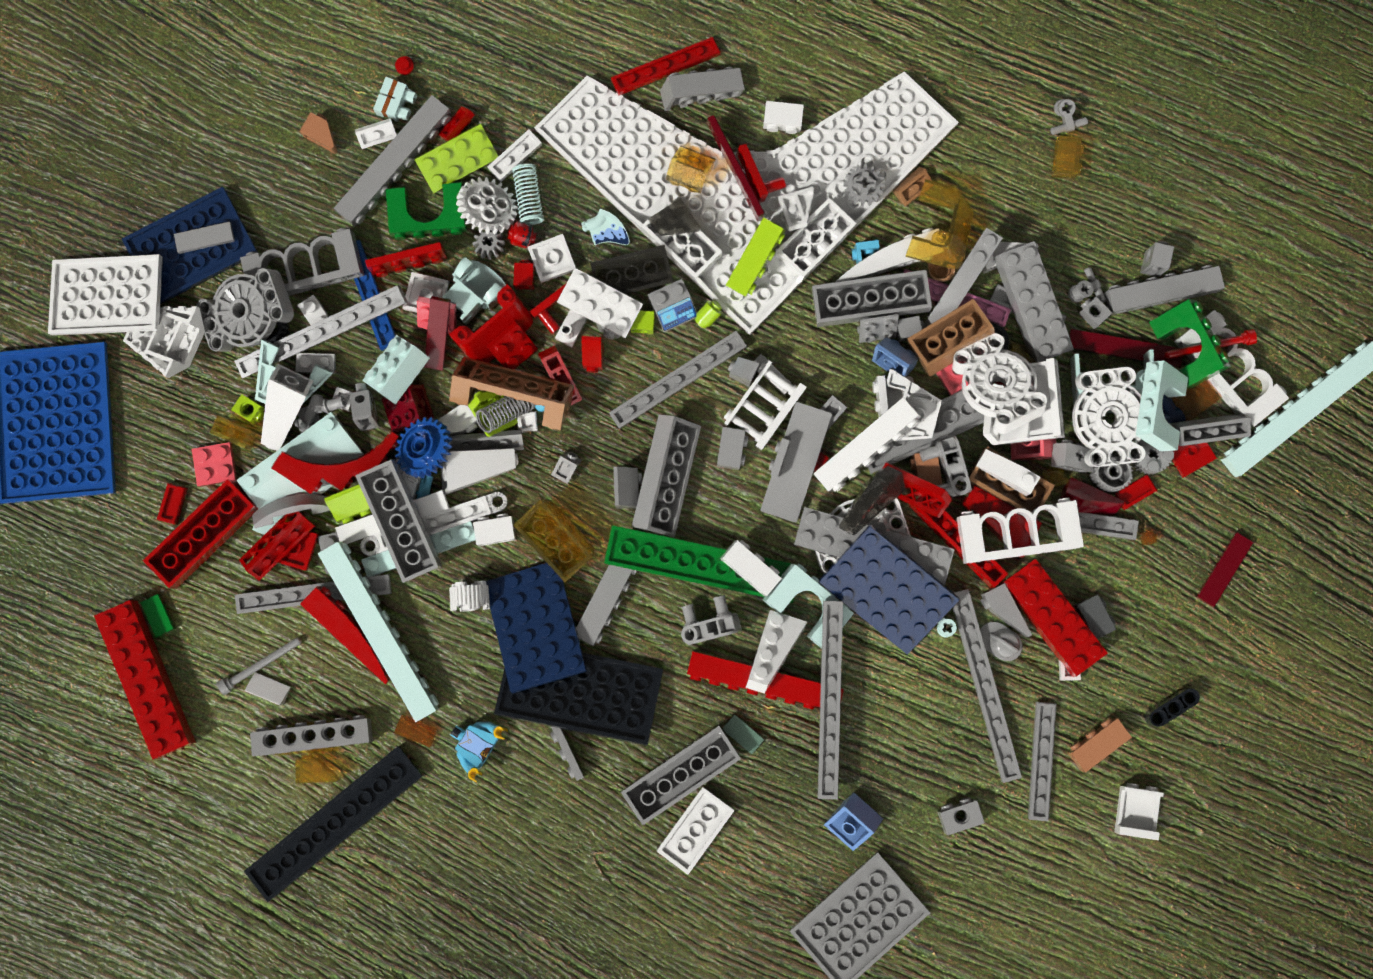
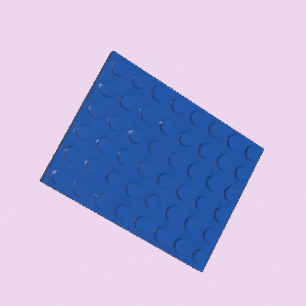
M99 342L0 352V504L115 494L107 343Z

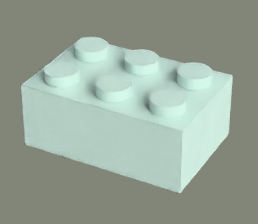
M396 335L389 342L385 351L377 358L376 363L366 373L362 381L396 404L430 358L417 347Z

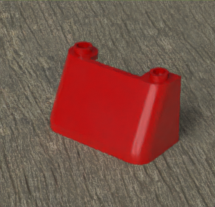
M508 284L497 294V301L502 309L476 332L473 333L466 326H459L449 334L455 344L468 358L490 363L495 359V356L486 347L487 344L514 321L524 332L532 326L533 318L530 312Z

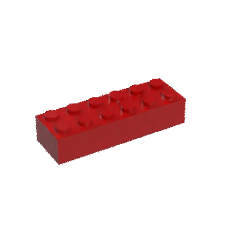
M227 479L166 537L143 562L168 588L177 589L250 519L258 508L234 481Z
M1036 559L1003 582L1015 603L1072 677H1077L1108 654Z

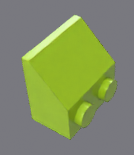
M360 485L324 498L336 522L343 523V525L353 522L357 516L366 517L372 514Z

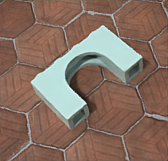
M1164 360L1146 363L1136 436L1159 451L1178 450L1180 431L1166 421L1162 409V400L1164 395L1167 397L1186 396L1188 377Z
M799 563L797 565L790 564L782 574V579L768 596L763 598V601L776 612L782 613L798 593L802 591L815 593L821 601L822 614L818 622L807 634V637L822 648L823 601L839 600L829 590L821 586L818 578L815 576L810 577L806 574L807 569ZM844 603L842 628L854 614Z

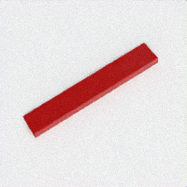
M710 37L611 77V81L618 96L665 78L672 73L680 72L720 56L721 52L714 38Z

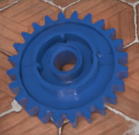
M424 417L423 421L417 419L416 424L411 422V428L405 427L406 433H401L402 440L397 441L400 446L395 448L399 452L395 457L399 459L397 464L401 466L400 469L415 478L419 476L424 479L425 475L431 477V472L437 474L438 467L443 468L442 462H448L446 456L451 455L448 449L453 447L449 444L453 438L449 436L451 432L447 430V426L432 417L430 419Z

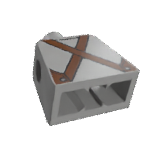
M366 383L355 384V392L350 393L354 423L360 431L380 428L373 395L367 390Z

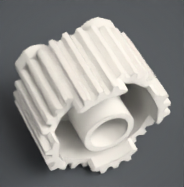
M475 581L471 585H467V582H455L449 588L451 611H456L457 608H460V612L475 611L480 606H483V610L490 609L489 587L486 585V581Z

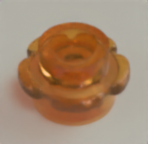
M1154 531L1143 532L1139 540H1141L1142 545L1157 543L1158 535L1154 534Z

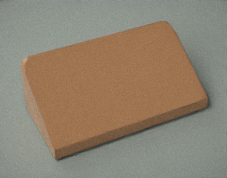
M919 167L903 179L892 192L906 207L934 185V182L927 170Z

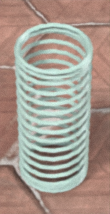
M520 164L512 168L514 185L516 186L515 190H517L516 198H518L517 206H519L520 222L530 225L539 224L544 221V217L542 215L543 211H541L540 195L538 194L540 192L537 186L539 183L536 182L538 180L536 178L537 174H535L537 172L536 166L534 164ZM532 167V169H524V170H520V171H515V170H517V169H519V168ZM535 175L534 177L518 178L521 176ZM536 179L535 181L519 182L522 180ZM537 183V184H535V185L520 186V185H523V184ZM537 187L536 189H530V190H525V191H524V190H521V189H524V188ZM538 191L537 193H533V194H526V195H523V194H522V193H525V192ZM538 195V197L523 199V197ZM538 199L536 202L523 203L527 200ZM535 203L539 204V205H536V206L523 207V206L528 205V204H535ZM529 208H540L537 210L523 211ZM531 212H541L533 215H524Z

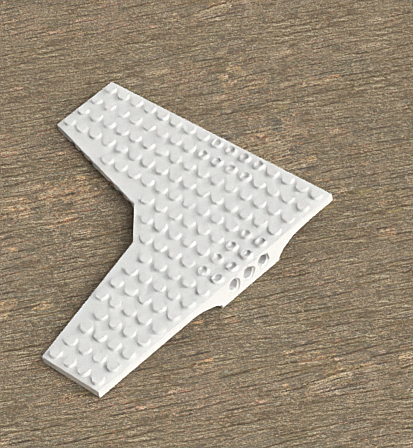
M903 72L884 83L880 88L871 91L865 97L856 100L850 106L821 121L817 126L788 141L782 147H778L775 150H766V152L750 151L764 183L783 177L785 180V188L769 193L766 200L760 204L765 212L764 218L785 229L784 234L786 235L782 243L778 244L774 251L776 253L773 259L765 265L767 269L762 278L758 277L755 282L757 285L752 295L748 294L747 297L726 286V283L761 221L757 222L720 150L712 148L704 141L694 138L690 133L680 130L674 124L653 112L645 110L637 103L627 100L623 95L618 96L617 93L608 89L607 86L589 76H586L534 128L712 300L718 302L722 309L739 326L751 335L959 122L909 75ZM867 164V169L874 166V172L881 171L879 177H884L882 183L885 184V188L882 189L883 195L878 196L879 200L877 202L872 200V205L870 206L865 202L862 207L861 202L858 201L855 205V199L848 200L850 194H844V190L848 187H844L843 183L847 181L845 176L846 174L850 175L851 168L856 171L857 165L863 168ZM813 187L814 196L808 225L789 231L778 196ZM874 192L868 193L867 196L872 195Z

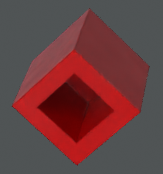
M520 260L519 263H514V288L534 290V264L528 260Z

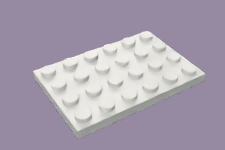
M158 254L52 260L48 334L72 335L159 331L162 256Z

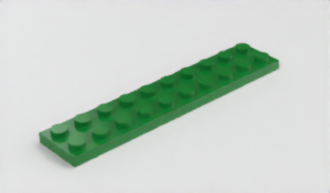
M611 526L604 564L765 597L720 559L726 552V549ZM764 558L765 561L763 562L768 567L773 566L780 572L778 574L780 577L789 565L792 564Z

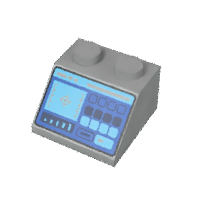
M682 279L647 294L649 303L664 333L696 317V309Z

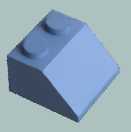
M886 337L875 346L872 361L887 372L892 369L907 378L916 366L918 357H916L913 351L901 347L898 341Z
M853 792L830 816L824 826L854 851L875 833L883 818Z

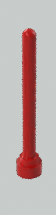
M1249 329L1241 333L1240 336L1221 339L1220 347L1239 343L1246 345L1256 344V332L1254 329ZM1202 344L1165 352V358L1170 359L1201 352Z

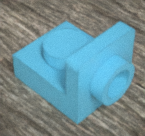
M879 240L857 242L854 249H852V259L856 260V264L862 261L861 254L870 256L879 250Z

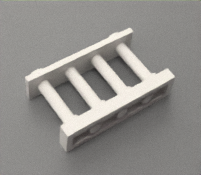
M768 361L767 364L764 362L757 370L760 373L735 409L733 411L729 409L724 416L726 420L724 424L726 426L731 421L745 430V432L755 438L757 442L755 446L760 450L764 448L806 389V386L802 383L798 386L795 384L793 386L770 370L771 361ZM763 375H766L789 392L790 398L787 402L781 401L758 384ZM753 390L778 407L777 410L780 412L776 417L769 416L747 400ZM741 406L766 422L768 428L765 433L757 431L735 415Z

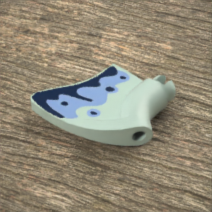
M599 209L597 216L581 223L584 232L590 230L594 245L607 242L621 245H629L630 243L623 224L608 211Z

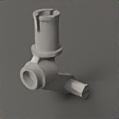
M322 395L311 396L303 420L296 419L294 425L303 433L311 427L315 414L322 412L329 414L333 410L345 408L347 406L345 397L342 395L328 400L323 399Z

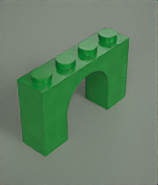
M462 183L442 184L444 200L442 213L438 218L427 223L418 222L410 216L408 192L405 187L386 189L388 227L391 237L395 238V240H404L410 236L414 238H424L425 235L440 237L445 233L461 235L462 232H467L466 218H460L463 212H457L459 206L456 205L457 195L463 186Z
M1188 299L1149 322L1157 339H1165L1186 327L1193 329L1200 336L1202 349L1199 357L1193 363L1178 370L1188 377L1187 389H1191L1231 367L1229 356L1225 351H1222L1220 339L1217 335L1213 334L1211 322L1208 318L1204 317L1202 313L1203 307L1195 299Z

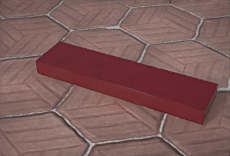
M434 296L430 298L425 355L430 359L424 365L426 368L441 371L444 369L451 303L449 299Z
M1235 532L1196 598L1210 607H1215L1253 542Z

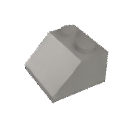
M614 467L616 509L636 508L640 494L639 484H642V473H638V468Z

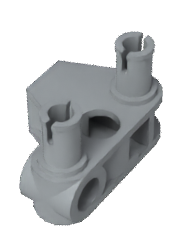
M956 436L937 441L933 447L919 450L922 462L938 457L940 468L947 480L946 483L938 486L945 489L950 496L955 497L972 492L970 479ZM953 453V456H951L952 462L947 463L945 455ZM958 480L964 483L961 490L955 487Z
M725 595L713 598L718 615H716V618L697 621L693 604L681 607L686 621L681 637L687 645L742 632L738 614H731L728 611Z

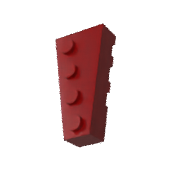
M975 485L972 486V492H968L962 502V505L968 511H973V514H979L980 517L989 512H997L1004 516L1009 511L1016 509ZM1013 514L1009 520L1012 549L1028 547L1031 545L1028 522L1024 516ZM986 518L983 524L1004 544L1000 523L994 518ZM1036 520L1037 531H1039L1042 523Z

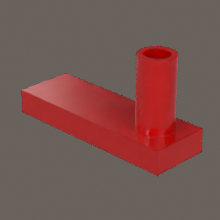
M747 144L739 146L736 156L760 203L766 200L769 193L786 187L783 177L764 183Z
M566 284L530 311L531 316L534 319L539 317L551 334L558 331L560 326L547 310L557 303Z

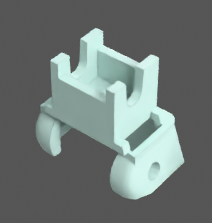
M466 257L461 259L455 272L452 274L455 284L442 298L449 299L451 303L456 304V308L463 313L460 319L467 325L481 308L491 310L499 304L497 294L506 284L488 266L478 261L469 260Z

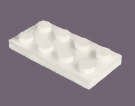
M574 268L557 303L623 338H626L643 305Z
M702 787L661 843L657 852L686 874H689L732 815L734 809Z

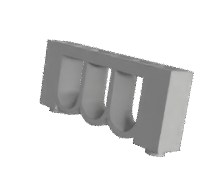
M348 228L337 229V232L331 233L332 238L320 236L313 240L310 247L303 243L289 245L284 254L281 251L272 249L265 251L262 255L257 252L246 253V256L240 257L243 273L256 276L259 269H267L272 259L282 258L288 283L284 284L288 296L364 276L355 233ZM332 244L335 247L340 270L322 274L318 252L322 246ZM300 251H308L314 276L296 281L293 258Z

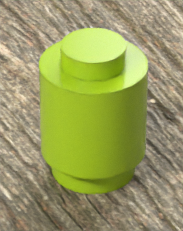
M708 300L696 313V323L704 329L710 327L722 314L721 305L714 300Z

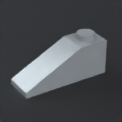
M1005 583L981 594V602L986 610L989 609L992 614L1024 637L1032 636Z

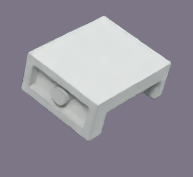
M1127 783V786H1120L1114 832L1120 835L1159 840V832L1156 829L1160 797H1163L1164 793L1159 792L1157 787L1146 786V789H1140L1138 784Z

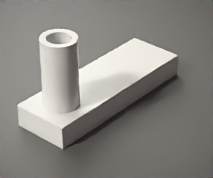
M570 310L555 339L572 348L588 319Z

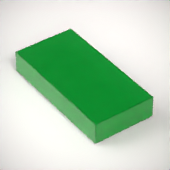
M160 594L140 602L155 637L175 629Z

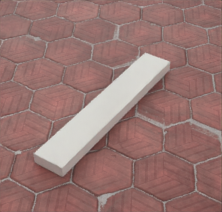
M444 490L414 500L421 518L450 508ZM373 515L335 528L339 541H342L343 544L380 533Z

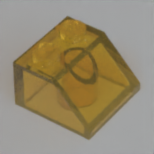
M680 146L671 159L665 180L670 181L673 185L685 187L691 192L701 193L716 159Z

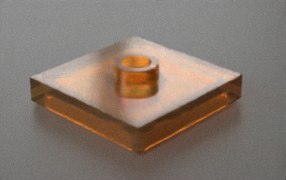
M1206 381L1191 389H1187L1186 396L1171 397L1175 406L1182 410L1187 421L1193 420L1220 399Z

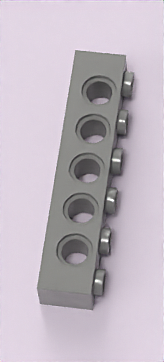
M365 715L353 716V720L346 721V718H335L333 723L319 720L314 721L315 725L307 726V722L295 723V727L288 728V725H278L276 730H268V727L256 728V732L250 733L252 756L373 742L371 719H365ZM350 725L355 729L352 736H348L346 733V729ZM329 728L335 730V736L331 739L327 736ZM311 730L316 734L313 741L308 739V733ZM292 732L296 735L294 743H290L288 739ZM275 735L277 742L272 746L269 743V738Z

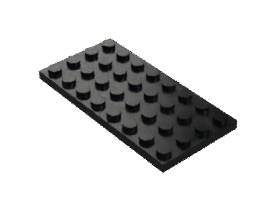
M583 653L586 672L511 693L504 668L494 715L648 746L663 669Z

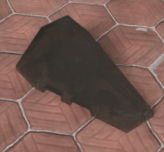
M886 466L869 478L861 487L839 524V528L853 536L856 535L906 490L902 472Z

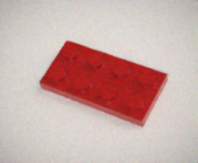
M437 242L368 259L365 262L373 276L385 277L390 272L401 273L406 271V268H422L425 264L431 262L432 264L441 263L443 259H447V255L442 244Z

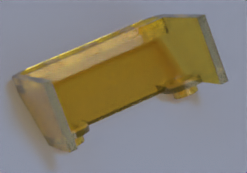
M925 179L918 200L953 209L949 232L936 231L932 235L931 240L912 236L905 257L950 269H958L962 266L965 258L974 215L973 209L958 188Z

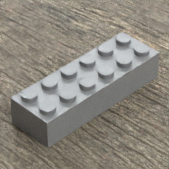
M1035 241L993 256L1031 362H1042L1073 350V345Z
M927 270L812 286L817 327L860 322L862 319L895 314L904 316L930 312L932 308Z
M658 415L632 527L653 534L675 538L701 429L700 425L676 416Z
M389 460L355 475L402 582H407L441 567L442 563L396 460Z
M718 725L624 788L621 793L641 824L644 825L741 758Z

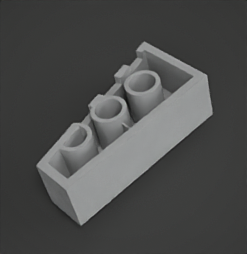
M726 67L723 70L708 69L705 72L672 73L667 77L660 93L664 111H670L671 106L680 105V108H685L696 101L699 104H704L711 101L712 98L715 101L739 97L744 91V84L740 68Z

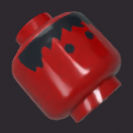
M517 221L514 225H510L507 239H510V243L514 246L528 248L530 243L534 244L536 233L533 232L532 225Z

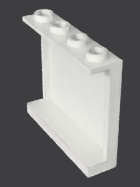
M1055 358L1046 359L1044 362L1030 363L1037 377L1036 392H1041L1047 397L1044 414L1030 421L1029 439L1004 444L1065 437L1058 361Z

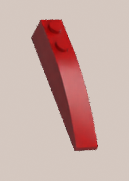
M317 586L300 605L384 684H387L391 679L359 624L345 610L346 606L340 600L336 601L331 596L332 593L328 588Z

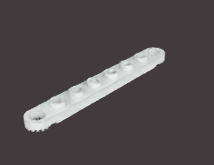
M494 492L423 517L422 521L430 536L503 511L507 507L508 500L503 493ZM497 496L503 499V504L500 507H495L492 503L493 499ZM381 533L364 538L360 544L361 551L368 556L388 550ZM368 541L375 543L376 546L373 551L368 552L365 545Z

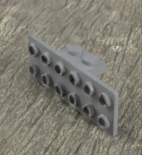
M799 402L795 403L785 436L776 444L775 452H778L776 459H772L769 466L770 475L772 476L760 509L762 512L795 523L797 522L832 413Z

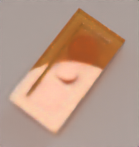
M401 715L394 733L431 747L438 729L420 721L415 722L414 719Z

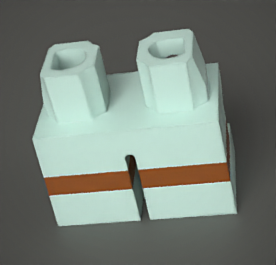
M385 77L380 90L381 94L378 95L373 108L377 116H386L397 122L399 119L409 120L411 110L404 107L405 102L414 104L417 94L408 89L406 84Z

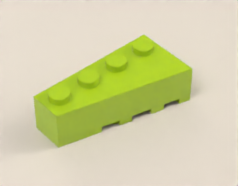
M763 217L726 286L745 297L748 294L752 295L757 287L755 282L758 277L762 278L767 269L765 265L773 259L776 253L774 250L778 244L782 243L786 230Z

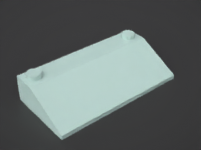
M330 412L237 479V482L256 507L260 509L266 504L284 497L310 494L271 469L272 464L281 451L297 459L320 464L342 463L364 455V453L338 417ZM321 479L320 481L323 484L317 492L313 491L311 494L322 495L331 489L333 485ZM284 515L273 517L274 523L278 522Z

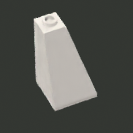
M280 364L276 366L268 381L261 444L271 450L278 451L281 448L313 380Z
M514 449L450 452L451 455L446 456L448 462H442V490H444L445 495L512 471L518 465V455L515 454Z

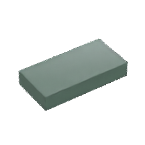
M735 714L722 728L750 754H753L764 741L760 735Z

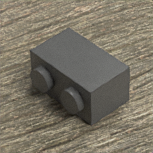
M1093 595L1073 605L1075 611L1097 639L1116 630L1114 626L1116 622L1111 614L1108 615L1105 609L1107 605L1099 595Z

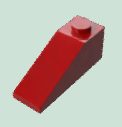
M582 336L583 369H587V372L598 373V370H603L604 345L602 338Z
M555 345L538 353L551 380L574 385L571 405L583 400Z

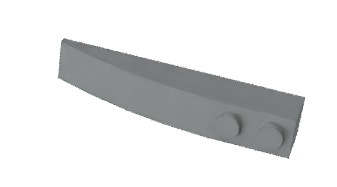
M988 228L984 230L924 323L925 328L958 308L1003 237Z

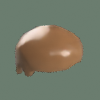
M945 251L933 254L931 261L928 263L930 277L938 282L951 280L957 270L955 258Z

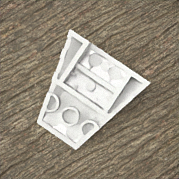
M164 306V308H160L159 331L127 332L123 341L142 355L146 361H149L154 368L162 372L165 377L170 378L190 367L203 338L205 330L200 308L197 306H192V308Z

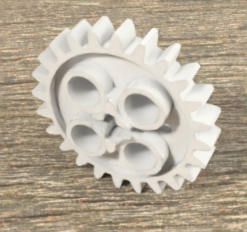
M478 177L477 181L471 179L470 183L465 182L464 187H461L457 195L456 205L459 206L457 212H463L460 218H466L465 224L472 223V229L478 227L480 233L483 229L486 231V234H489L490 230H492L494 235L498 230L503 233L504 229L508 230L510 225L513 224L517 215L516 210L518 206H515L516 200L511 199L513 193L507 194L508 187L501 188L502 183L496 185L495 179L492 182H489L487 177L484 181L480 177Z

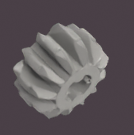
M482 230L480 236L474 235L477 241H474L472 244L474 247H477L475 252L476 254L480 253L482 259L487 255L488 259L491 260L493 254L498 258L497 251H504L501 247L505 245V241L501 240L503 238L502 233L494 235L490 231L489 234H486ZM489 241L492 245L488 246L486 242Z

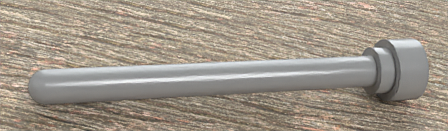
M295 638L230 679L223 678L216 682L218 689L224 696L232 691L231 689L234 688L235 684L302 643L301 638Z

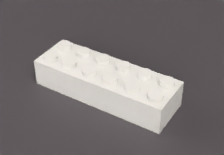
M903 397L819 468L814 475L828 492L840 491L846 485L845 481L848 478L854 479L861 473L859 470L861 467H868L876 460L874 456L878 453L881 455L890 448L889 444L893 440L897 442L905 436L904 431L906 429H913L920 423L918 419L921 416L907 399Z

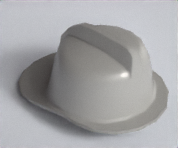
M989 622L980 629L986 651L1003 661H1012L1021 654V638L1003 624Z

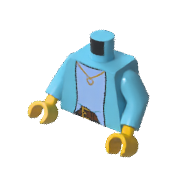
M476 722L474 725H469L466 731L457 725L455 726L450 735L459 740L455 748L457 750V757L463 769L468 773L469 779L477 782L475 775L477 773L481 776L483 775L478 769L482 768L497 741L505 739L501 736L502 731L508 732L507 728L500 727L492 722Z

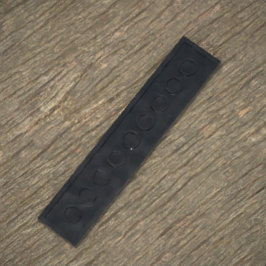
M400 745L397 746L254 862L244 873L267 902L271 901L423 777L422 773Z

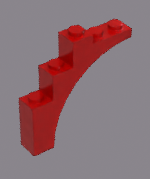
M390 431L384 440L370 452L342 463H311L281 451L272 464L271 469L310 494L313 491L317 492L323 484L320 481L321 479L342 491L344 488H349L353 482L352 476L386 462L388 459L386 454L390 449H395L399 436Z

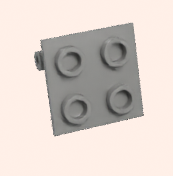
M898 314L860 320V326H857L859 343H870L876 340H883L886 337L889 339L896 338Z

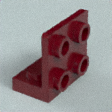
M423 384L410 385L396 404L385 397L382 398L391 430L395 434L405 430V427H411V422L416 424L417 419L423 421L424 417L427 419L432 417L434 419Z

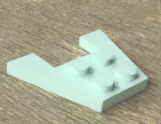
M261 339L255 400L266 404L268 381L276 368L272 363L280 347ZM315 364L309 379L313 380V383L304 402L333 374L332 371Z

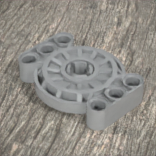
M265 268L259 269L256 276L237 274L229 277L218 287L213 300L200 299L196 304L200 308L208 346L212 351L229 352L234 346L253 347L261 344V339L266 340L271 335L276 322L287 323L294 316L281 274L277 270Z

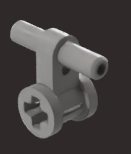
M1061 99L1055 103L1054 112L1062 117L1063 124L1051 128L1050 132L1052 135L1065 131L1068 133L1074 131L1077 127L1088 124L1086 117L1073 121L1072 114L1075 112L1076 106L1072 100ZM1067 105L1065 111H1062V107Z
M1091 267L1084 269L1088 281L1083 280L1077 285L1072 286L1068 291L1069 298L1077 303L1091 296L1094 291L1096 297L1102 303L1105 302L1106 298L1100 288L1102 285L1099 279H1096Z

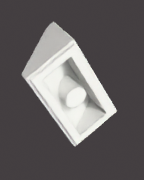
M255 672L245 691L275 704L284 705L291 687Z

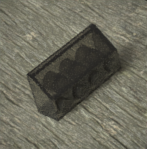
M665 245L590 263L595 279L623 294L673 283Z

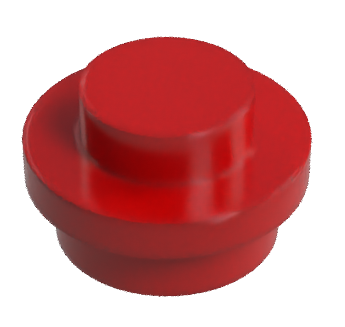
M407 56L398 58L395 62L396 71L401 75L410 74L414 69L412 59Z

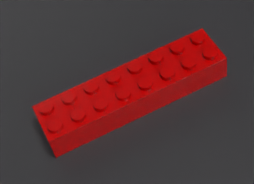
M128 600L94 615L152 760L162 758L196 743L138 601Z

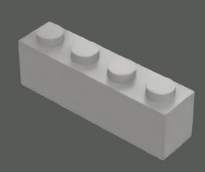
M1240 414L1168 423L1180 431L1179 446L1251 436V417Z

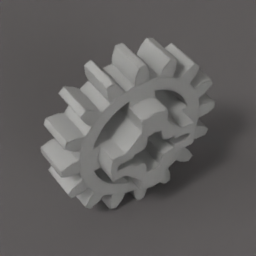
M867 164L863 168L857 165L856 171L851 168L850 175L846 174L845 176L847 181L843 183L844 187H848L844 190V194H850L848 200L855 199L854 204L856 205L859 201L862 207L865 202L869 206L872 205V200L877 202L879 200L878 196L883 195L882 189L885 188V184L882 183L884 177H879L881 171L874 172V166L867 169ZM874 192L872 195L867 196L868 193Z

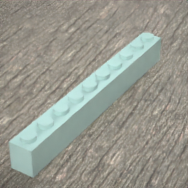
M1373 341L1367 344L1363 342L1355 348L1356 352L1353 355L1349 353L1340 360L1342 363L1338 367L1336 365L1332 366L1326 371L1327 375L1324 378L1320 376L1311 383L1313 386L1309 390L1305 388L1297 394L1299 398L1294 402L1293 400L1288 401L1282 406L1284 409L1280 413L1276 411L1268 417L1269 421L1265 425L1261 423L1253 429L1255 433L1249 437L1241 438L1238 441L1240 444L1236 448L1232 446L1224 452L1225 456L1221 461L1234 477L1243 475L1373 371Z
M342 541L336 542L319 552L318 555L414 721L417 722L439 709L437 706L439 702L435 695H431L428 691L429 685L424 677L421 678L418 674L419 667L414 660H410L408 648L405 644L400 643L398 639L400 635L395 627L392 628L389 624V615L385 610L382 611L378 605L380 604L379 598L375 593H371L369 589L371 585L368 579L360 574L361 568L356 560L353 561L349 555L351 553L350 548L346 543L343 544Z

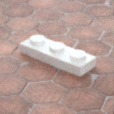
M527 130L488 166V169L502 182L512 173V168L522 164L542 146V142L530 130Z

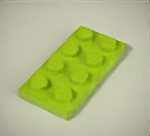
M480 123L414 160L430 189L435 193L443 188L442 184L453 183L494 161L499 156Z

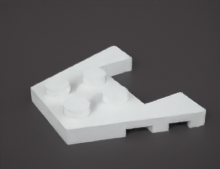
M890 369L886 386L904 390V398L921 416L918 419L920 423L913 429H906L904 431L905 436L899 441L933 438L942 400Z

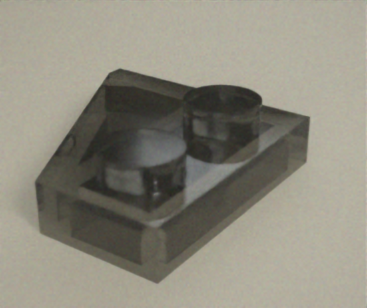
M681 198L649 218V222L659 236L699 232L701 230Z

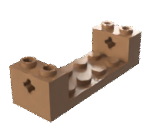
M463 357L452 375L449 401L455 402L458 405L468 406L477 389L493 392L500 396L504 395L516 400L545 406L542 426L561 430L570 412L574 385Z

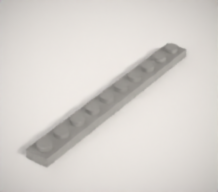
M396 285L272 343L280 347L272 364L281 362L408 303L401 286ZM260 349L234 361L242 378L258 372Z
M969 589L954 592L959 597V601L952 608L1001 782L1005 783L1020 779L1022 776Z
M823 601L818 799L838 800L842 601Z

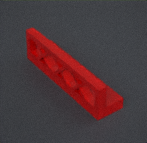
M885 463L882 467L886 477L878 488L895 498L937 518L941 517L952 501L948 492L939 486L889 463ZM891 479L896 481L897 486L892 488L886 487ZM911 488V493L902 495L901 490ZM926 495L925 501H916L917 496ZM938 501L942 503L937 511L931 508L932 503Z
M301 511L286 514L239 561L249 574L260 581L315 526ZM295 514H297V516H296L292 521H290V519H291ZM253 556V559L249 563H247V561Z

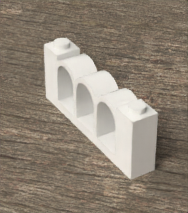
M1213 310L1205 316L1212 324L1211 330L1214 335L1222 336L1224 339L1236 336L1230 329L1223 328L1227 324L1219 312ZM1191 328L1174 341L1179 348L1202 344L1198 333ZM1238 344L1228 346L1226 353L1229 357L1235 355L1244 361V373L1230 385L1220 374L1209 378L1207 381L1235 414L1251 417L1252 428L1288 400L1289 397L1282 386L1277 383L1273 385L1272 378L1266 371L1254 369L1255 359L1248 350L1237 349ZM1201 352L1186 356L1193 363ZM1248 376H1254L1261 381L1262 392L1246 406L1233 389Z
M1070 498L1058 499V503L1042 505L1035 508L1032 512L1017 508L1009 511L1004 516L997 512H989L980 517L979 514H973V511L962 512V516L957 517L964 564L1084 547L1076 500L1070 501ZM1041 510H1046L1054 516L1058 543L1039 544L1036 516ZM1013 514H1020L1026 518L1031 546L1012 549L1009 520ZM986 518H994L1000 523L1005 550L985 552L982 523Z

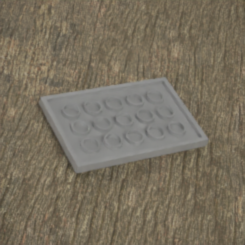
M876 852L789 931L830 979H858L927 917L930 912L881 855Z

